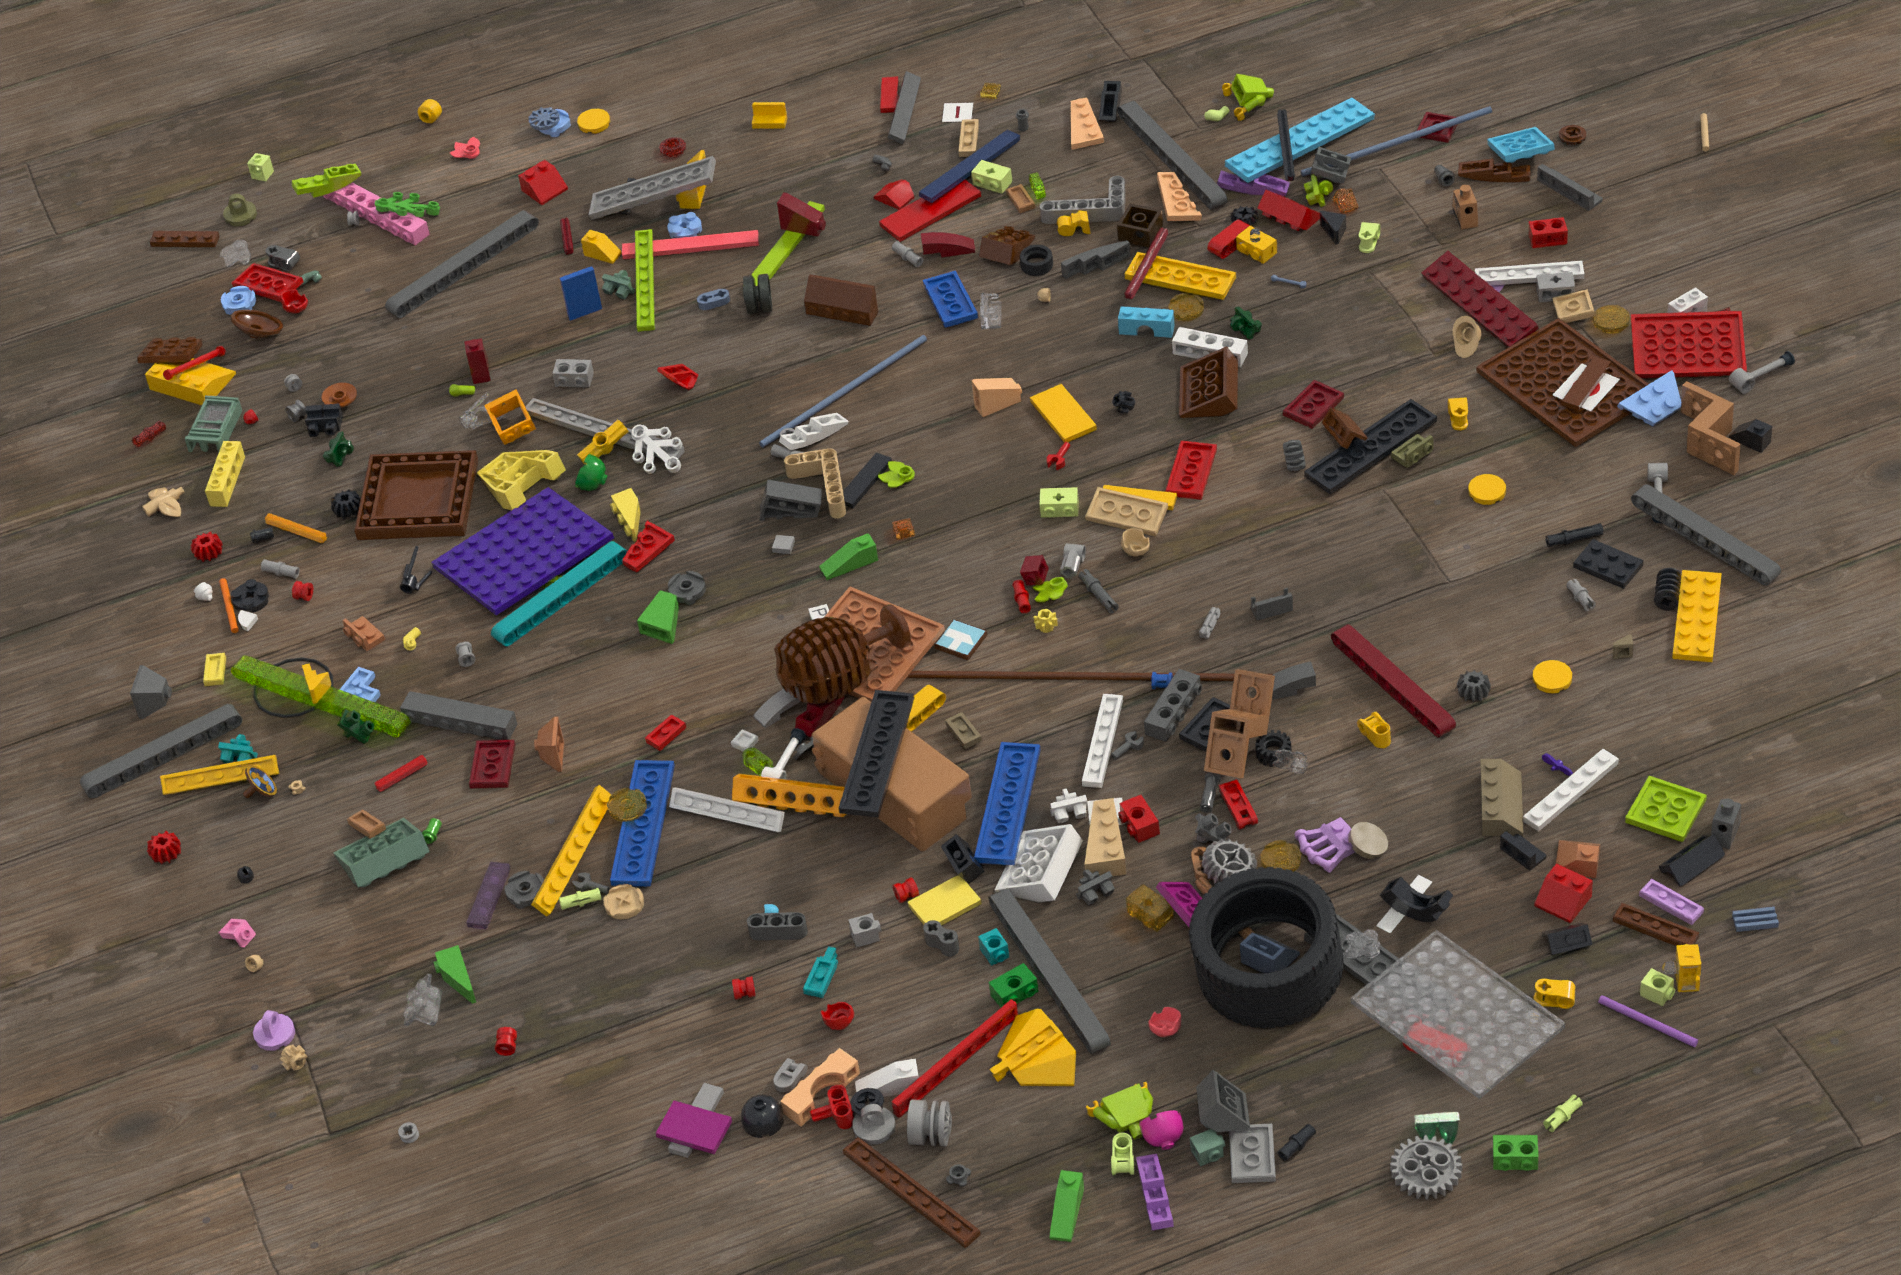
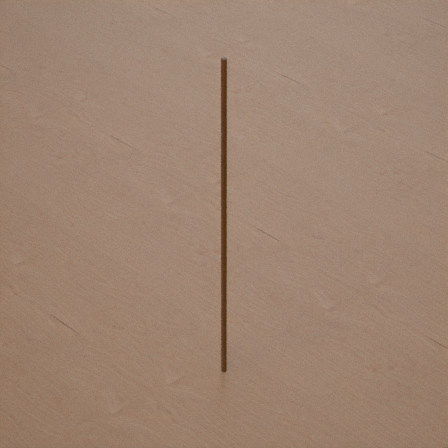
M911 671L907 678L1152 681V673ZM1194 673L1200 675V681H1234L1235 676L1232 673Z

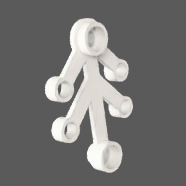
M644 425L633 427L631 436L636 443L635 453L632 457L638 464L644 461L645 457L642 453L644 442L647 445L646 463L644 464V470L647 474H653L656 470L653 464L654 452L665 462L669 472L676 473L680 470L681 463L678 458L670 457L661 449V447H672L675 450H679L683 445L678 437L668 439L671 436V431L668 427H662L661 429H647ZM661 436L667 440H652L650 437Z

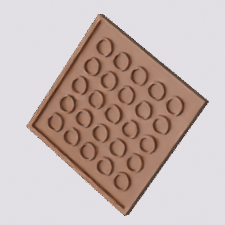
M849 587L824 617H836L848 621L856 629L859 628L863 635L882 627L880 611L884 606L891 603ZM894 605L902 613L908 624L911 636L910 645L903 649L896 648L887 637L869 645L868 661L871 673L859 687H856L849 694L857 698L865 697L872 702L875 690L895 692L945 631L944 625Z

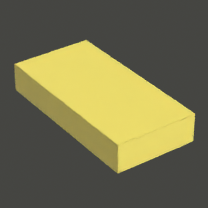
M225 653L206 655L204 686L223 685L226 664Z

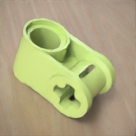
M1361 223L1359 239L1361 240L1359 250L1361 252L1370 253L1375 250L1380 236V224Z
M1118 1133L1113 1138L1111 1156L1112 1175H1116V1173H1130L1134 1175L1132 1138L1127 1133Z

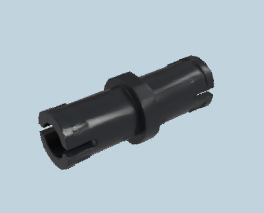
M1306 1124L1296 1135L1292 1134L1289 1137V1141L1277 1152L1278 1156L1283 1161H1287L1298 1150L1301 1151L1305 1147V1143L1316 1134L1315 1128L1310 1124Z

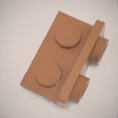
M363 616L352 623L346 618L342 620L345 635L348 638L351 637L358 647H362L365 651H369L385 641L384 635Z

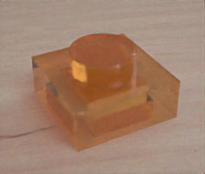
M910 518L892 522L897 540L915 536Z

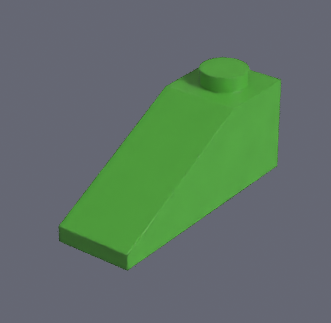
M869 533L852 539L822 563L819 568L826 580L876 562L878 561L876 544Z
M459 945L435 952L437 961L433 963L436 972H441L443 980L472 1004L476 1003Z
M1061 1170L1056 1189L1049 1236L1052 1240L1072 1241L1084 1192L1083 1173Z

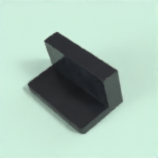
M1507 831L1500 835V849L1529 871L1546 859L1544 852L1521 835L1515 834L1512 836Z
M1577 923L1542 932V936L1547 938L1549 951L1552 955L1592 945L1588 924Z

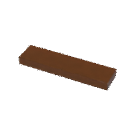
M1594 356L1563 398L1562 406L1579 411L1611 367V361Z
M1621 903L1613 916V922L1674 946L1695 945L1699 938V932L1624 903Z

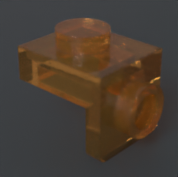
M1352 188L1339 189L1332 198L1333 202H1337L1341 214L1356 210L1359 207Z

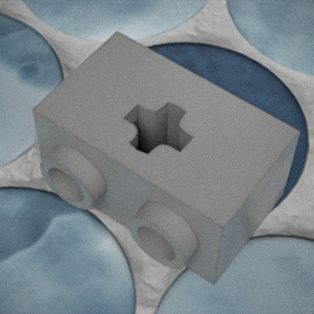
M1573 272L1537 275L1536 289L1538 301L1551 302L1554 297L1574 293L1575 282Z

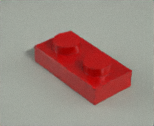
M671 714L645 737L646 743L661 751L686 729V723Z

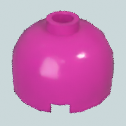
M1175 1110L1157 1113V1117L1153 1120L1149 1116L1139 1123L1145 1141L1151 1146L1161 1147L1162 1150L1174 1147V1143L1180 1139L1184 1130L1181 1114Z

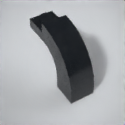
M1402 877L1389 881L1379 896L1400 914L1421 922L1437 921L1442 912L1450 906L1449 901L1453 894L1446 890L1436 895H1425L1413 889Z

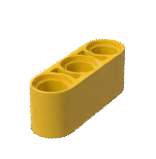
M931 685L921 689L914 695V702L906 728L910 731L915 730L944 704L946 695Z

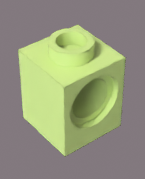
M255 153L247 163L252 179L267 181L274 172L270 156Z
M1651 968L1641 981L1640 996L1663 1006L1667 1000H1671L1674 996V979Z

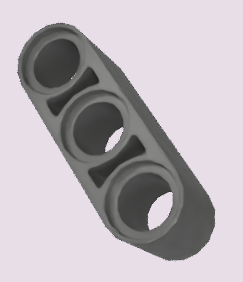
M799 912L755 913L747 918L749 935L753 940H798L806 937L808 934L805 916Z

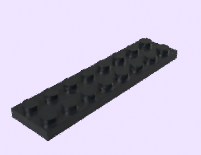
M1410 399L1365 429L1363 433L1368 437L1366 441L1354 437L1348 449L1340 446L1305 470L1304 477L1331 495L1388 456L1413 436L1420 434L1436 423L1437 416Z
M875 690L838 808L840 814L879 818L913 706L914 693Z

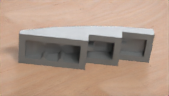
M1124 241L1094 248L1061 262L1062 276L1067 279L1079 272L1085 275L1096 268H1100L1103 271L1130 256L1129 242Z

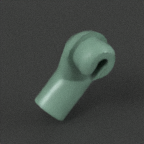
M314 270L302 275L301 277L304 282L299 287L312 279L314 282H319L322 279V276L319 274L320 272Z

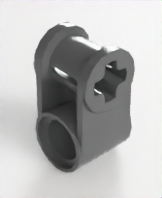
M271 245L265 250L269 257L268 265L272 268L291 271L300 259L298 252L293 249Z

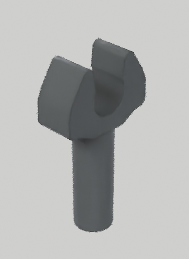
M1136 731L1127 733L1125 735L1126 743L1111 753L1112 758L1116 760L1131 748L1140 750L1144 744V737L1142 736L1138 740L1133 741L1137 738Z
M586 872L577 874L578 879L582 881L581 883L572 881L576 891L584 892L587 889L599 888L601 893L608 894L610 890L608 886L591 881L590 874Z

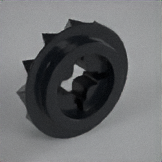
M1239 206V209L1235 208L1231 213V221L1241 220L1248 225H1253L1258 220V211L1254 210V207Z
M875 1088L859 1090L852 1096L850 1101L853 1113H857L861 1117V1110L865 1107L867 1099L870 1101L869 1104H877L883 1109V1103L885 1102L883 1094Z

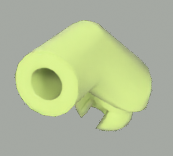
M1223 106L1220 110H1208L1204 115L1205 119L1216 122L1221 121L1229 113V108Z

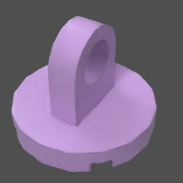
M267 1010L263 1018L255 1025L253 1035L255 1042L260 1048L275 1051L283 1045L287 1046L292 1041L295 1035L293 1021L288 1016Z

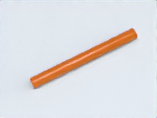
M223 578L220 579L219 583L231 632L237 633L239 629L227 580Z

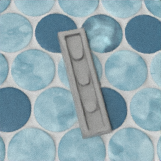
M704 1083L692 1106L714 1112L724 1094L723 1088ZM671 1142L668 1147L669 1153L686 1158L689 1157L693 1150L691 1147Z

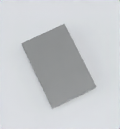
M1272 1123L1250 1124L1247 1130L1229 1131L1232 1183L1276 1181Z

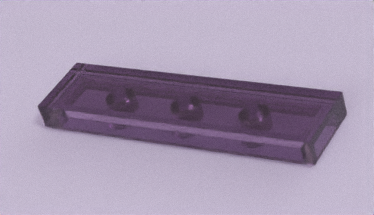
M490 862L466 922L467 927L488 928L511 869L510 864Z

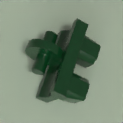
M1235 307V315L1230 319V328L1233 331H1240L1248 339H1253L1254 333L1260 332L1262 323L1259 320L1254 321L1249 310L1244 311L1240 307Z
M343 431L338 432L336 438L330 440V450L325 451L323 454L327 463L333 462L336 467H340L346 455H350L354 451L352 442L345 439Z
M344 709L337 726L344 730L343 736L349 738L352 735L363 744L367 743L375 724L370 720L365 722L361 720L360 714L355 710L348 711Z

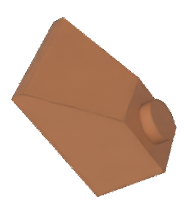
M553 717L538 731V738L534 740L535 751L539 752L541 760L556 771L562 772L564 739L559 718Z
M1559 840L1556 863L1584 877L1596 878L1601 844Z

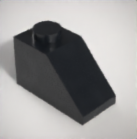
M1754 419L1739 425L1729 435V439L1762 453L1771 443L1772 426Z

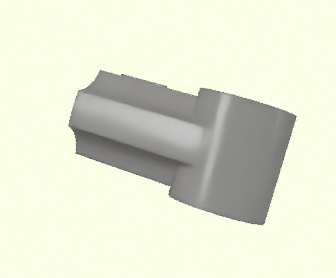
M1065 544L1064 559L1060 568V574L1065 576V578L1072 579V577L1077 575L1080 562H1084L1085 545Z

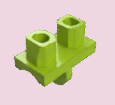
M1311 175L1312 181L1304 184L1307 193L1306 199L1310 206L1319 203L1320 207L1326 206L1324 195H1328L1333 191V185L1326 180L1318 183L1317 177Z

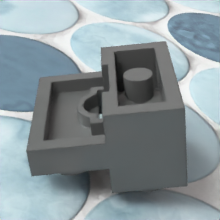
M1318 147L1310 172L1316 177H1324L1332 182L1344 184L1351 157Z

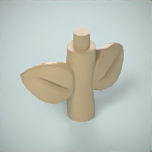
M165 487L151 490L148 493L151 501L143 505L142 508L148 517L159 510L166 516L181 517V508L177 500L185 492L182 487L176 490L172 488L169 491Z

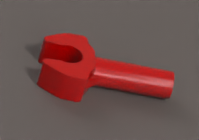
M1064 442L1057 454H1049L1047 456L1048 468L1055 462L1056 470L1065 466L1063 456L1070 448L1068 442Z

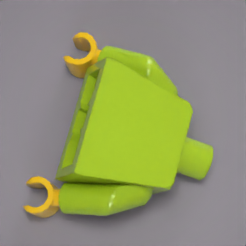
M1236 74L1232 84L1224 83L1222 85L1224 96H1230L1233 91L1240 106H1244L1243 108L1237 107L1234 110L1235 117L1237 116L1238 121L1245 118L1244 113L1246 111L1249 112L1257 106H1263L1266 98H1272L1274 94L1273 88H1266L1261 78Z
M1143 1082L1144 1087H1141L1140 1084H1135L1102 1098L1101 1107H1099L1096 1100L1093 1101L1094 1107L1086 1106L1088 1115L1096 1117L1111 1129H1116L1119 1133L1129 1130L1133 1139L1142 1137L1139 1123L1149 1117L1153 1105V1097L1148 1090L1147 1082Z

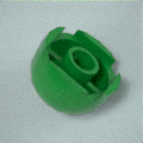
M588 454L584 460L587 464L580 468L575 481V487L585 491H593L600 484H605L608 475L605 474L606 467L603 461L592 454Z

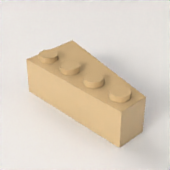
M1114 798L1093 801L1085 870L1089 869L1091 873L1098 871L1100 876L1110 871L1112 876L1126 875L1125 856Z

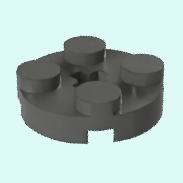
M686 571L687 574L680 575L678 573L674 575L668 582V592L676 595L678 602L692 605L705 593L706 585L701 574L694 571Z
M521 871L512 875L508 879L509 883L507 886L505 885L508 901L518 909L531 906L544 882L543 877L536 872L535 874H530L529 871Z

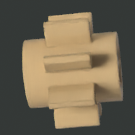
M289 1045L283 1049L280 1060L287 1070L292 1068L295 1071L305 1065L307 1055L300 1045L297 1047Z

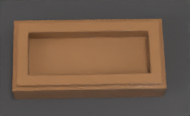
M1022 184L1006 189L1007 196L1019 213L1035 208L1034 201Z
M364 810L347 819L350 826L370 839L386 830L383 822Z

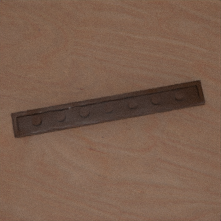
M859 1137L843 1149V1154L965 1249L981 1235L978 1228Z

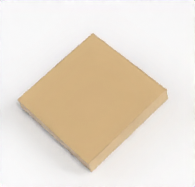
M1588 289L1552 298L1557 317L1565 323L1595 316Z

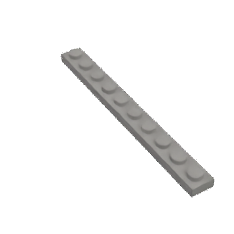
M535 398L526 406L529 415L590 436H594L598 432H604L613 424ZM627 428L629 432L615 444L635 450L636 441L631 436L632 429ZM654 436L650 437L652 440H663ZM643 442L642 452L647 454V445ZM684 446L679 450H675L672 447H661L670 457L674 456L678 459L685 452Z

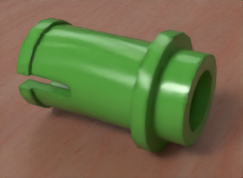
M430 819L426 830L422 832L427 844H431L437 839L436 835L442 825L438 819Z

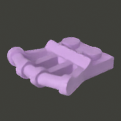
M1341 817L1328 824H1322L1319 829L1308 831L1300 829L1295 832V838L1300 844V852L1308 856L1311 864H1317L1329 873L1332 872L1342 859L1355 853L1351 842L1349 844L1348 833L1351 828ZM1319 838L1311 843H1307V840ZM1326 844H1329V845H1330V846H1328L1327 848H1325V849H1323V850H1321V851H1319V852L1315 851V850H1317V849H1319V848L1325 846ZM1336 853L1335 856H1334L1331 860H1328V861L1325 860V858H1327V857L1331 856L1332 854Z

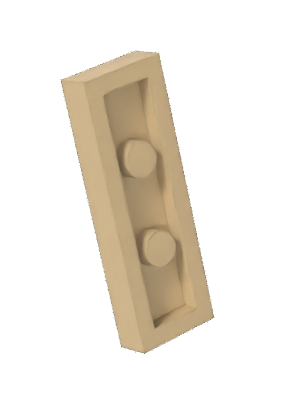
M979 119L962 120L959 157H969L976 152Z

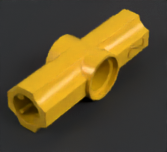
M617 420L604 432L595 434L593 441L577 456L584 464H587L584 460L588 454L598 458L601 455L608 454L612 451L613 445L629 431L620 420Z

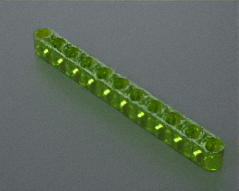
M243 655L231 668L232 675L241 681L341 717L344 709L348 711L355 710L360 714L361 720L364 722L370 720L375 724L374 730L393 737H399L411 723L409 717L400 711L334 687H330L322 698L313 704L304 676L247 655Z

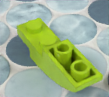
M356 164L324 169V175L292 180V187L297 195L311 193L313 198L349 185L361 176V171Z

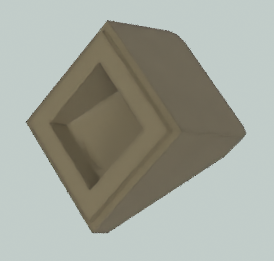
M1631 634L1613 643V659L1633 657Z

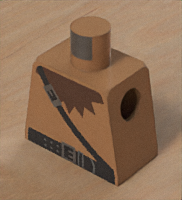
M1462 185L1460 189L1453 191L1452 210L1461 230L1478 227L1477 201L1469 185Z

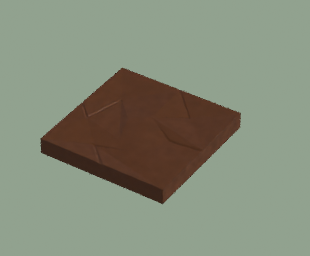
M476 450L371 454L354 530L357 540L465 536L478 465Z

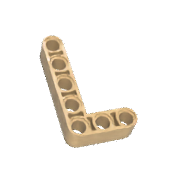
M831 448L785 457L784 463L788 478L797 479L823 474L830 516L833 518L845 516L846 507L836 450Z

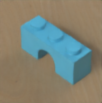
M1121 307L1118 316L1119 334L1137 335L1139 326L1146 325L1153 329L1154 337L1172 338L1175 326L1174 310Z

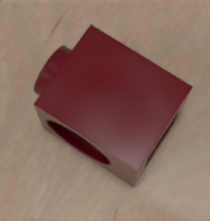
M1043 555L1025 556L1020 574L1026 586L1044 584L1049 567Z

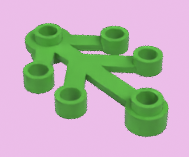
M393 192V197L389 199L379 198L374 203L377 211L388 212L390 210L400 216H406L407 212L416 217H423L424 210H426L427 214L436 216L439 215L440 211L439 204L434 201H430L427 205L412 204L419 202L420 195L417 193H410L409 198L402 201L403 194L401 192Z

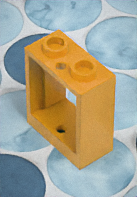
M517 390L484 405L504 445L536 430ZM520 407L526 419L502 431L496 418Z

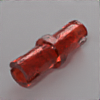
M159 420L152 426L145 427L140 434L132 438V443L140 447L148 440L152 441L156 435L166 430L165 424Z

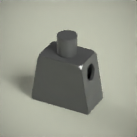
M1729 798L1720 800L1713 818L1711 834H1715L1722 848L1730 849L1741 823L1740 803L1734 802ZM1723 825L1727 828V831L1725 832L1721 831V829H1723Z

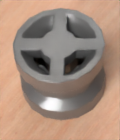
M300 400L294 401L292 406L289 405L285 408L288 417L293 422L298 421L299 417L307 415L306 407Z

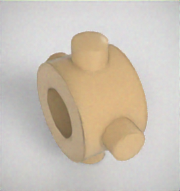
M301 780L294 781L289 785L293 795L301 794L303 790L305 791Z

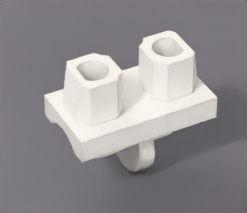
M1062 789L1063 795L1057 796V802L1050 804L1051 815L1055 816L1058 823L1068 821L1067 812L1074 811L1076 819L1086 817V795L1077 797L1075 792L1068 794L1067 789Z

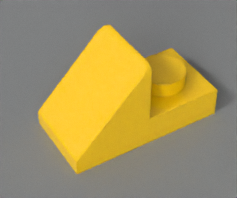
M310 664L302 665L312 702L315 704L331 687V681L328 672L317 675L316 670H311Z

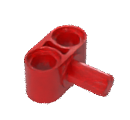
M834 1085L828 1090L829 1105L811 1110V1118L816 1122L833 1116L840 1129H849L853 1126L854 1114L847 1091L842 1085Z

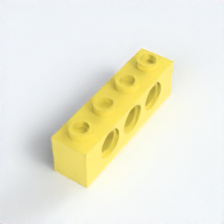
M223 441L205 489L210 506H228L245 459L240 441Z

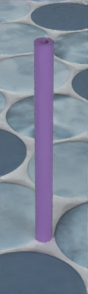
M1603 995L1599 998L1598 1003L1692 1047H1696L1698 1039Z

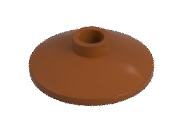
M336 383L323 391L322 401L325 405L340 404V407H345L355 400L357 391L349 383Z

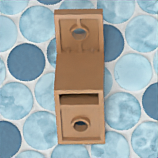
M1686 381L1682 385L1681 413L1694 419L1688 425L1687 453L1735 475L1739 470L1740 443L1726 437L1732 431L1734 403Z
M1240 669L1235 670L1230 709L1212 712L1204 771L1244 778L1249 738L1267 735L1275 676ZM1250 687L1256 689L1257 694L1254 698L1249 696L1248 690ZM1225 749L1229 750L1231 754L1229 760L1223 758L1222 753Z

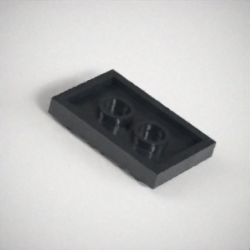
M1593 539L1573 562V568L1624 589L1643 567L1644 560Z

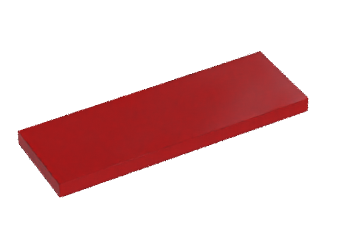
M963 180L931 203L920 198L880 220L879 225L901 242L981 197V191L967 180Z

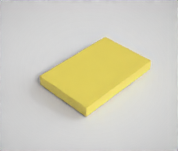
M959 875L908 901L909 908L923 925L930 920H936L941 925H944L982 904L978 895Z

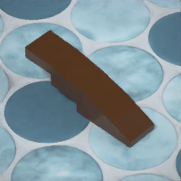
M1493 158L1459 162L1458 176L1489 182H1526L1531 180L1530 165L1513 167L1512 163L1508 162L1494 164Z

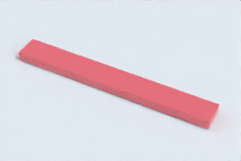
M758 230L654 240L653 256L759 246ZM635 243L622 244L623 259L635 258Z

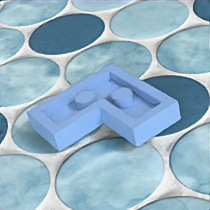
M358 667L337 692L339 698L371 708L381 696L379 690L369 687L375 678L374 672Z

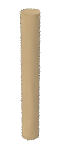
M1703 113L1700 115L1702 150L1707 152L1709 151L1707 114Z

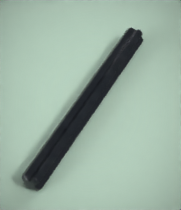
M1279 109L1277 118L1285 180L1294 181L1295 172L1287 111Z

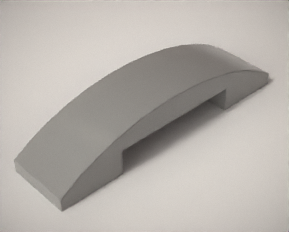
M782 689L767 700L753 716L764 728H767L781 719L780 714L801 701Z

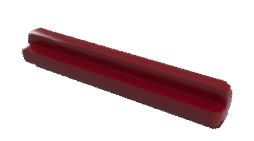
M562 218L560 225L564 252L566 255L574 252L570 222L568 218Z

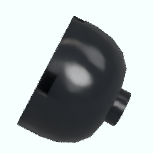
M765 1094L756 1095L748 1099L741 1110V1122L745 1132L757 1138H762V1135L769 1134V1136L777 1133L784 1123L783 1110L779 1102Z

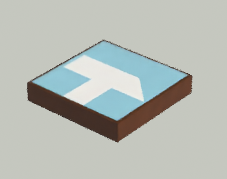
M953 619L935 643V649L969 661L986 638L987 631Z

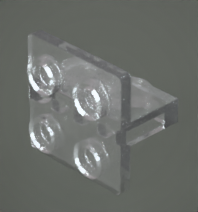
M429 973L423 979H419L416 987L410 989L407 994L406 1000L408 1004L403 1013L405 1026H409L414 1019L430 1026H434L437 1023L443 990L430 985L432 975Z

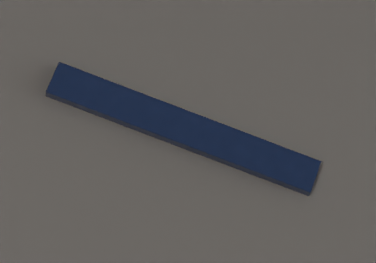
M1007 129L919 191V197L931 203L971 176L972 170L981 160L990 162L1019 142L1020 135Z

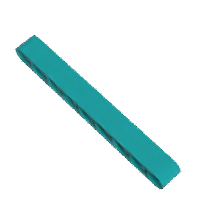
M614 541L609 542L498 622L492 628L491 636L502 645L510 646L623 564L622 560L628 551Z

